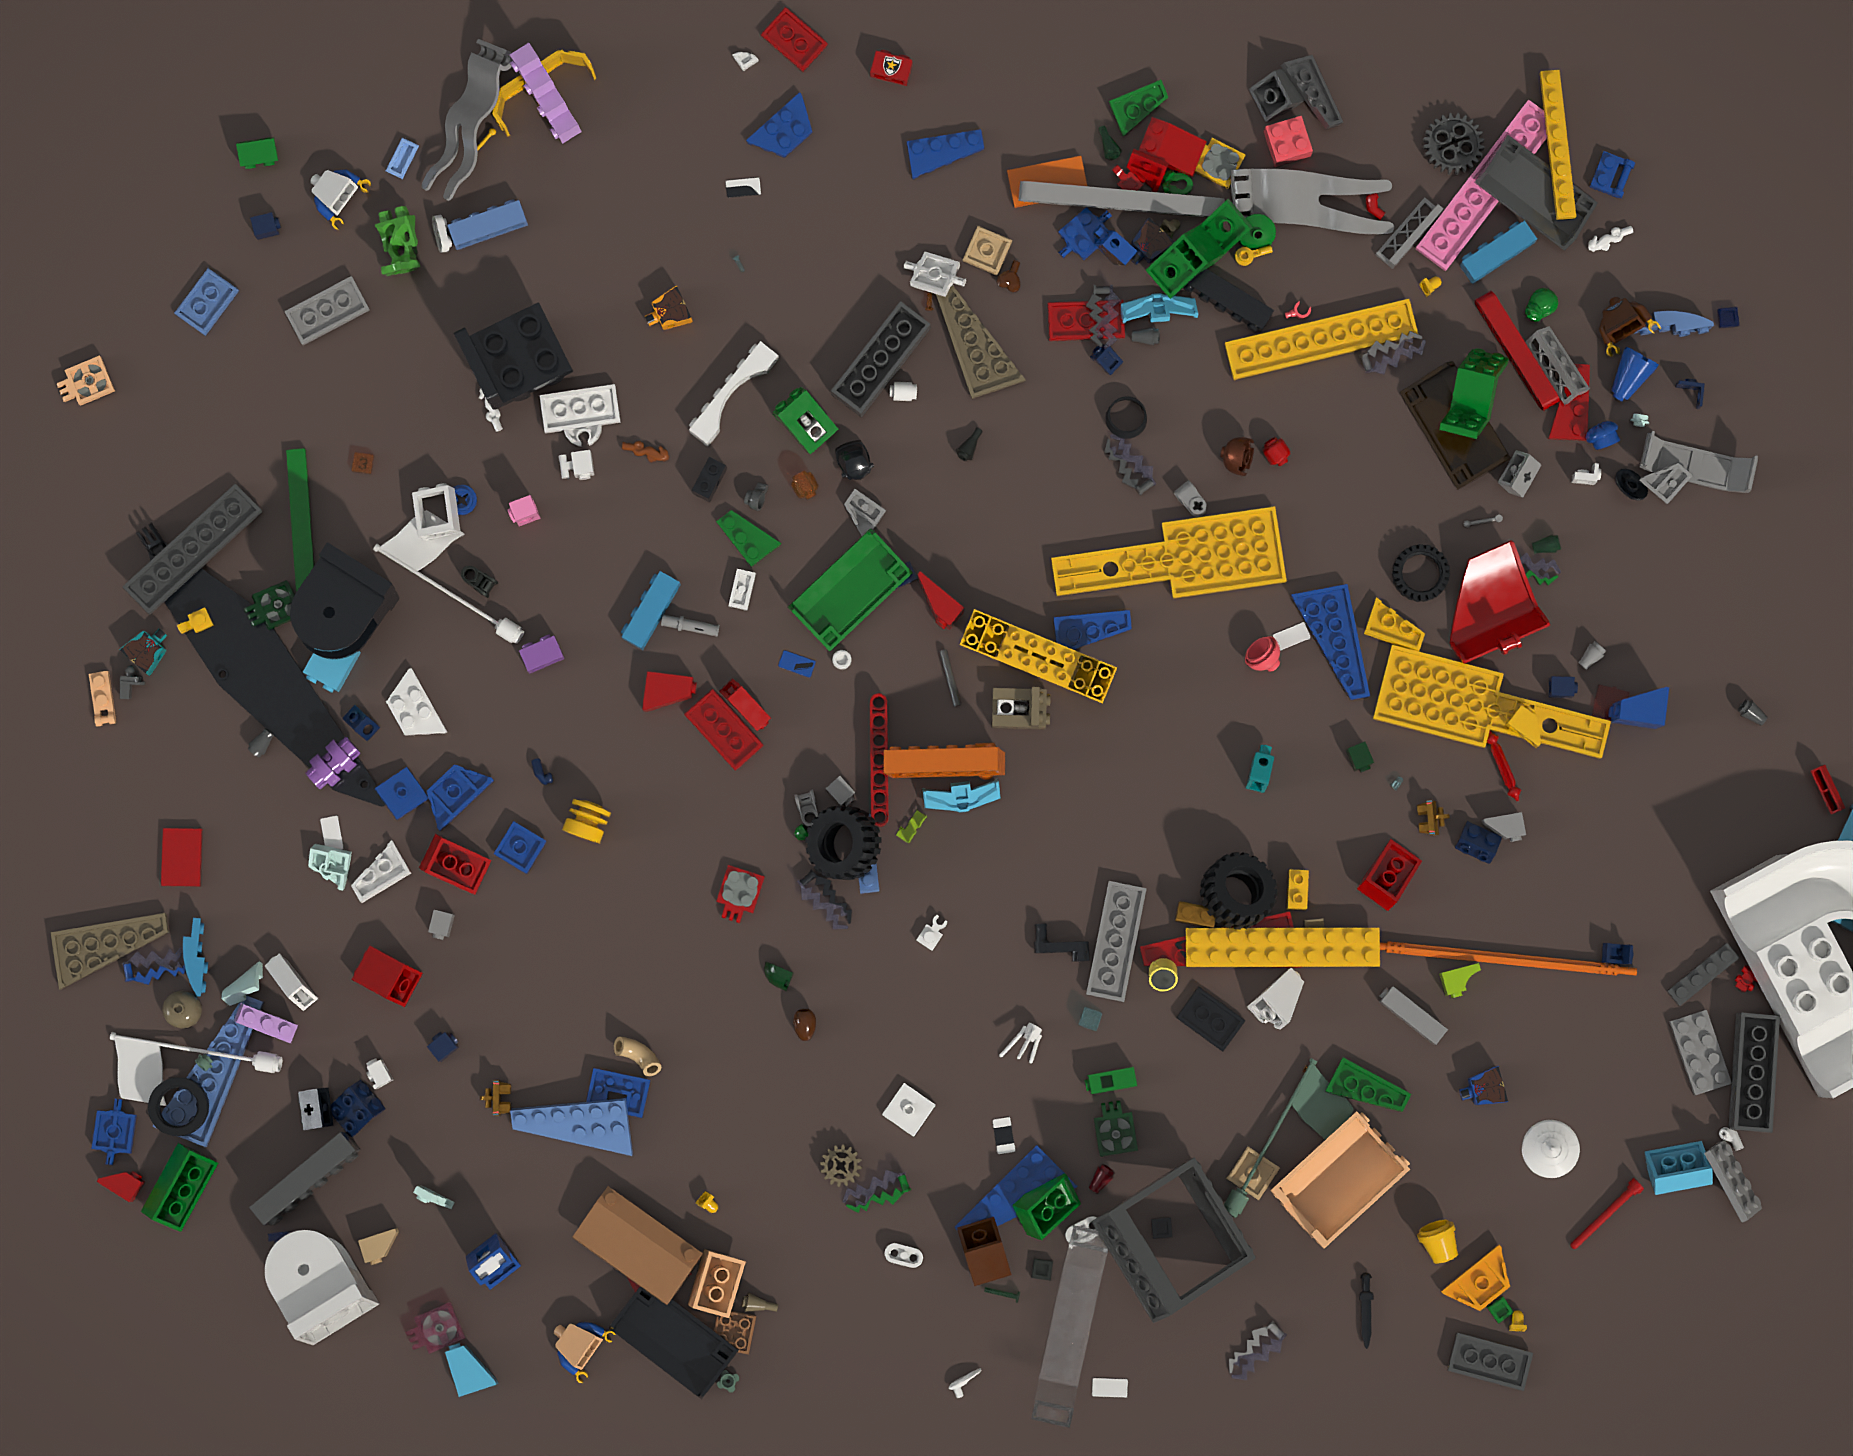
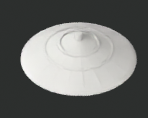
M1557 1120L1540 1121L1534 1124L1524 1136L1522 1142L1524 1161L1539 1176L1545 1178L1561 1177L1573 1169L1579 1158L1580 1145L1574 1131L1563 1122Z

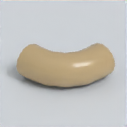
M617 1037L614 1042V1053L617 1056H624L634 1060L646 1076H654L661 1071L660 1061L646 1045L627 1037Z

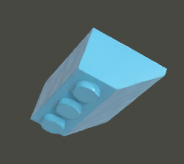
M1702 1141L1645 1151L1649 1178L1655 1195L1713 1184V1169L1704 1154L1706 1151Z

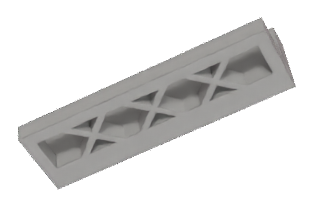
M1424 197L1375 255L1393 269L1438 218L1444 208L1439 204L1437 206L1433 205ZM1424 204L1432 210L1428 216H1421L1420 208ZM1410 220H1418L1419 226L1416 230H1408V222ZM1398 234H1406L1404 244H1396V236ZM1386 248H1394V255L1390 260L1382 254Z
M1550 326L1537 330L1525 341L1564 405L1569 404L1576 396L1586 393L1590 389ZM1535 339L1539 343V350L1532 343ZM1544 355L1548 357L1549 365H1546L1544 362ZM1554 371L1558 372L1559 381L1555 379ZM1564 387L1569 389L1571 393L1569 397L1564 393Z

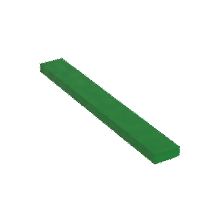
M305 448L286 450L296 592L314 567L307 454Z

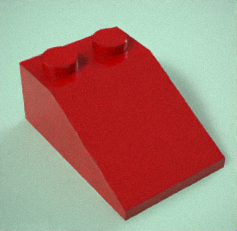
M1152 117L1139 151L1168 162L1167 168L1193 177L1207 141L1173 124Z
M919 572L918 581L936 619L935 623L942 629L947 628L950 630L964 614V607L922 572Z
M435 833L419 869L475 895L492 860Z
M1390 839L1365 874L1357 890L1389 911L1398 902L1422 860Z

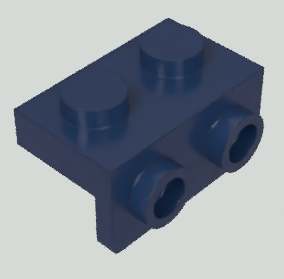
M1467 821L1455 848L1482 862L1490 864L1497 853L1502 837Z

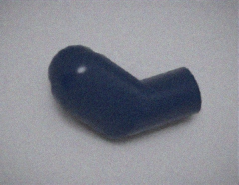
M533 759L531 763L536 778L543 785L552 783L553 777L551 773L544 774L541 760Z

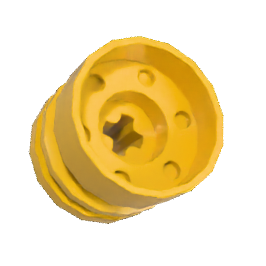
M573 799L572 804L580 808L579 810L570 808L569 811L576 815V818H566L562 830L600 844L604 831L599 829L597 825H607L608 822L600 817L602 815L610 818L611 812L593 802Z

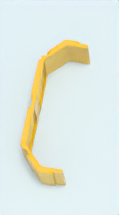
M558 50L541 61L547 73L563 63L585 66L592 78L596 79L592 64L585 53ZM521 75L499 89L498 100L492 113L497 125L507 136H510L502 121L505 101L525 89L523 85L526 83Z

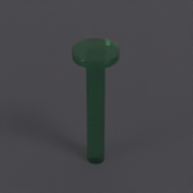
M987 1287L984 1290L987 1293L1016 1299V1303L1019 1301V1291L1017 1294Z

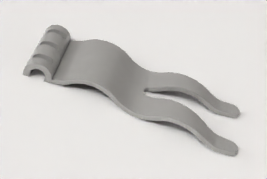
M480 39L476 42L481 46L480 53L474 54L471 52L468 60V82L461 98L451 106L446 116V148L444 154L430 168L422 182V189L429 190L436 177L453 162L459 148L458 131L459 127L462 126L464 157L460 168L447 183L443 197L448 201L453 198L458 186L470 176L475 168L478 156L476 142L478 127L482 120L491 113L497 103L500 70L507 71L512 67L510 64L512 62L510 51Z
M1254 168L1230 170L1232 203L1239 211H1248V216L1263 214L1268 216L1273 223L1314 226L1358 234H1390L1394 230V225L1391 222L1352 215L1319 203L1320 195H1360L1390 191L1392 183L1389 180L1350 179L1288 169ZM1235 176H1246V180L1236 181ZM1247 193V198L1237 199L1236 194Z

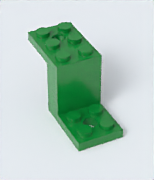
M1227 199L1201 225L1178 238L1146 271L1171 299L1198 273L1218 262L1253 226L1234 204ZM1224 221L1230 223V231L1224 229ZM1169 267L1175 269L1176 274L1174 277L1169 275Z
M1479 348L1472 349L1458 367L1451 408L1442 420L1439 430L1474 439L1478 438L1490 421L1498 378L1508 365L1509 358L1504 357L1500 353H1487Z

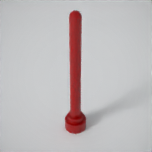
M1635 1178L1628 1182L1629 1185L1626 1187L1627 1190L1571 1243V1248L1577 1249L1632 1195L1640 1194L1644 1190L1643 1186Z

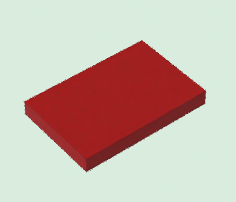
M786 7L761 33L762 38L802 72L808 68L828 45L824 39Z
M163 828L161 886L201 887L203 829Z

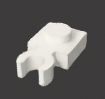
M938 915L933 918L932 927L926 924L916 940L931 951H933L943 936L938 931L947 925L946 920L942 925L936 923Z

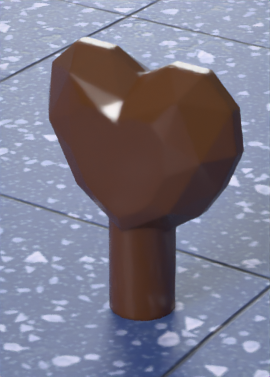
M1014 260L1010 270L1004 271L997 277L996 282L998 286L1002 288L1007 287L1013 293L1019 290L1020 279L1017 271L1020 262Z

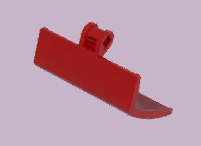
M1512 540L1468 559L1458 595L1449 642L1462 663L1465 664L1497 649L1505 655L1511 649L1522 647L1521 638L1550 626L1549 620L1538 607L1515 543Z

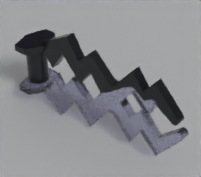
M811 869L807 875L800 881H797L801 886L802 900L813 899V910L826 909V921L833 920V929H848V926L838 925L839 914H833L834 909L841 908L840 917L847 915V921L850 924L852 910H846L847 903H836V890H829L831 880L816 875ZM816 878L815 885L824 884L823 896L830 895L829 902L819 903L820 892L811 893L812 887L805 888L804 886Z

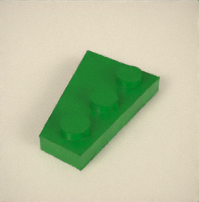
M732 510L716 521L751 567L781 545L779 541Z

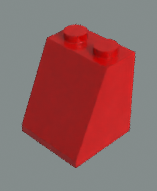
M369 946L363 955L361 963L354 971V976L351 980L385 999L405 1007L423 973Z

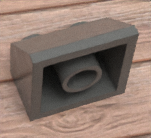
M1283 69L1273 71L1249 88L1265 122L1291 111L1305 101Z

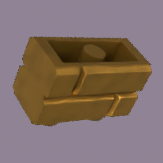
M1178 902L1176 922L1214 928L1216 918L1207 913V907L1187 902Z

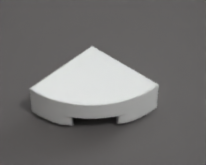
M747 52L732 54L742 71H745L759 61L755 55Z

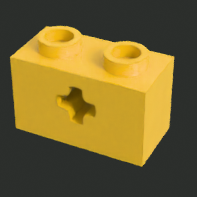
M1288 870L1286 909H1307L1309 870Z

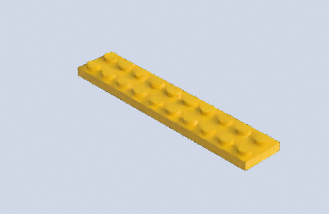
M1405 299L1225 342L1224 345L1233 380L1367 349L1375 341L1384 345L1386 340L1396 342L1399 341L1401 333L1408 336L1409 331L1418 334L1410 300Z
M1186 928V967H1380V929L1242 928L1236 930L1234 928Z

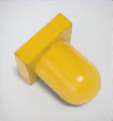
M1437 276L1429 280L1425 278L1419 283V286L1427 297L1431 295L1434 289L1441 285L1442 281Z
M706 1191L696 1201L698 1206L710 1213H715L718 1210V1204L713 1200L714 1196Z
M1516 1310L1512 1314V1324L1509 1326V1331L1525 1332L1527 1325H1524V1315L1521 1311Z

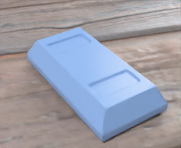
M402 138L386 172L403 179L419 145Z

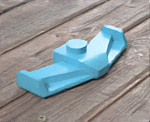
M1154 293L1146 297L1121 303L1122 323L1146 315L1150 316L1151 322L1170 321V313L1198 318L1196 299L1190 297L1174 296L1170 299L1166 294Z
M999 779L972 789L970 788V781L950 783L951 791L922 788L924 808L966 812L1001 798Z

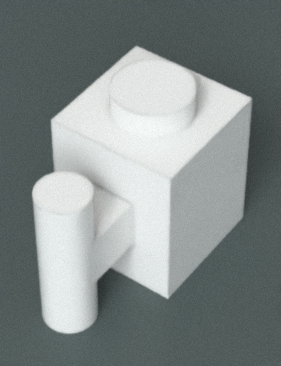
M590 450L571 452L572 461L568 462L566 455H559L562 479L569 478L568 470H574V476L579 478V480H587L591 478L590 476L595 475Z

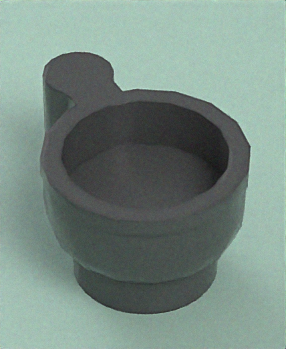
M758 482L755 490L747 491L744 503L749 505L751 509L760 511L765 501L768 485Z

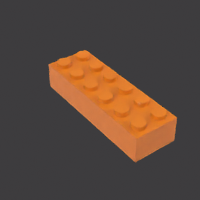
M985 744L981 748L977 747V745H965V748H958L957 745H947L945 749H941L939 746H927V749H920L919 746H909L908 750H903L901 747H890V750H884V774L891 778L1005 775V752L1000 747H996L995 744Z

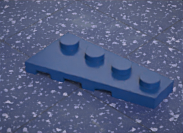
M981 129L907 141L912 178L915 179L941 166L951 164L960 158L962 159L984 150Z

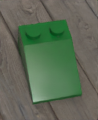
M1062 1174L1025 1193L1012 1206L1026 1234L1043 1240L1080 1206L1081 1202L1067 1174Z

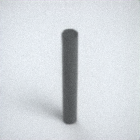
M947 649L941 650L939 652L953 706H960L961 702Z

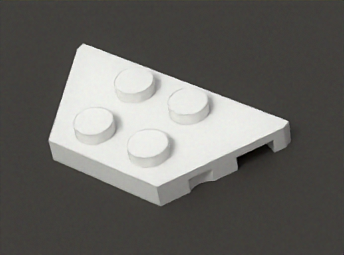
M408 669L386 701L404 735L447 733L413 669Z

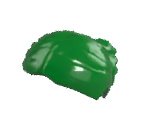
M1549 288L1537 289L1530 297L1529 303L1526 306V317L1531 321L1538 322L1542 318L1554 313L1558 307V297Z

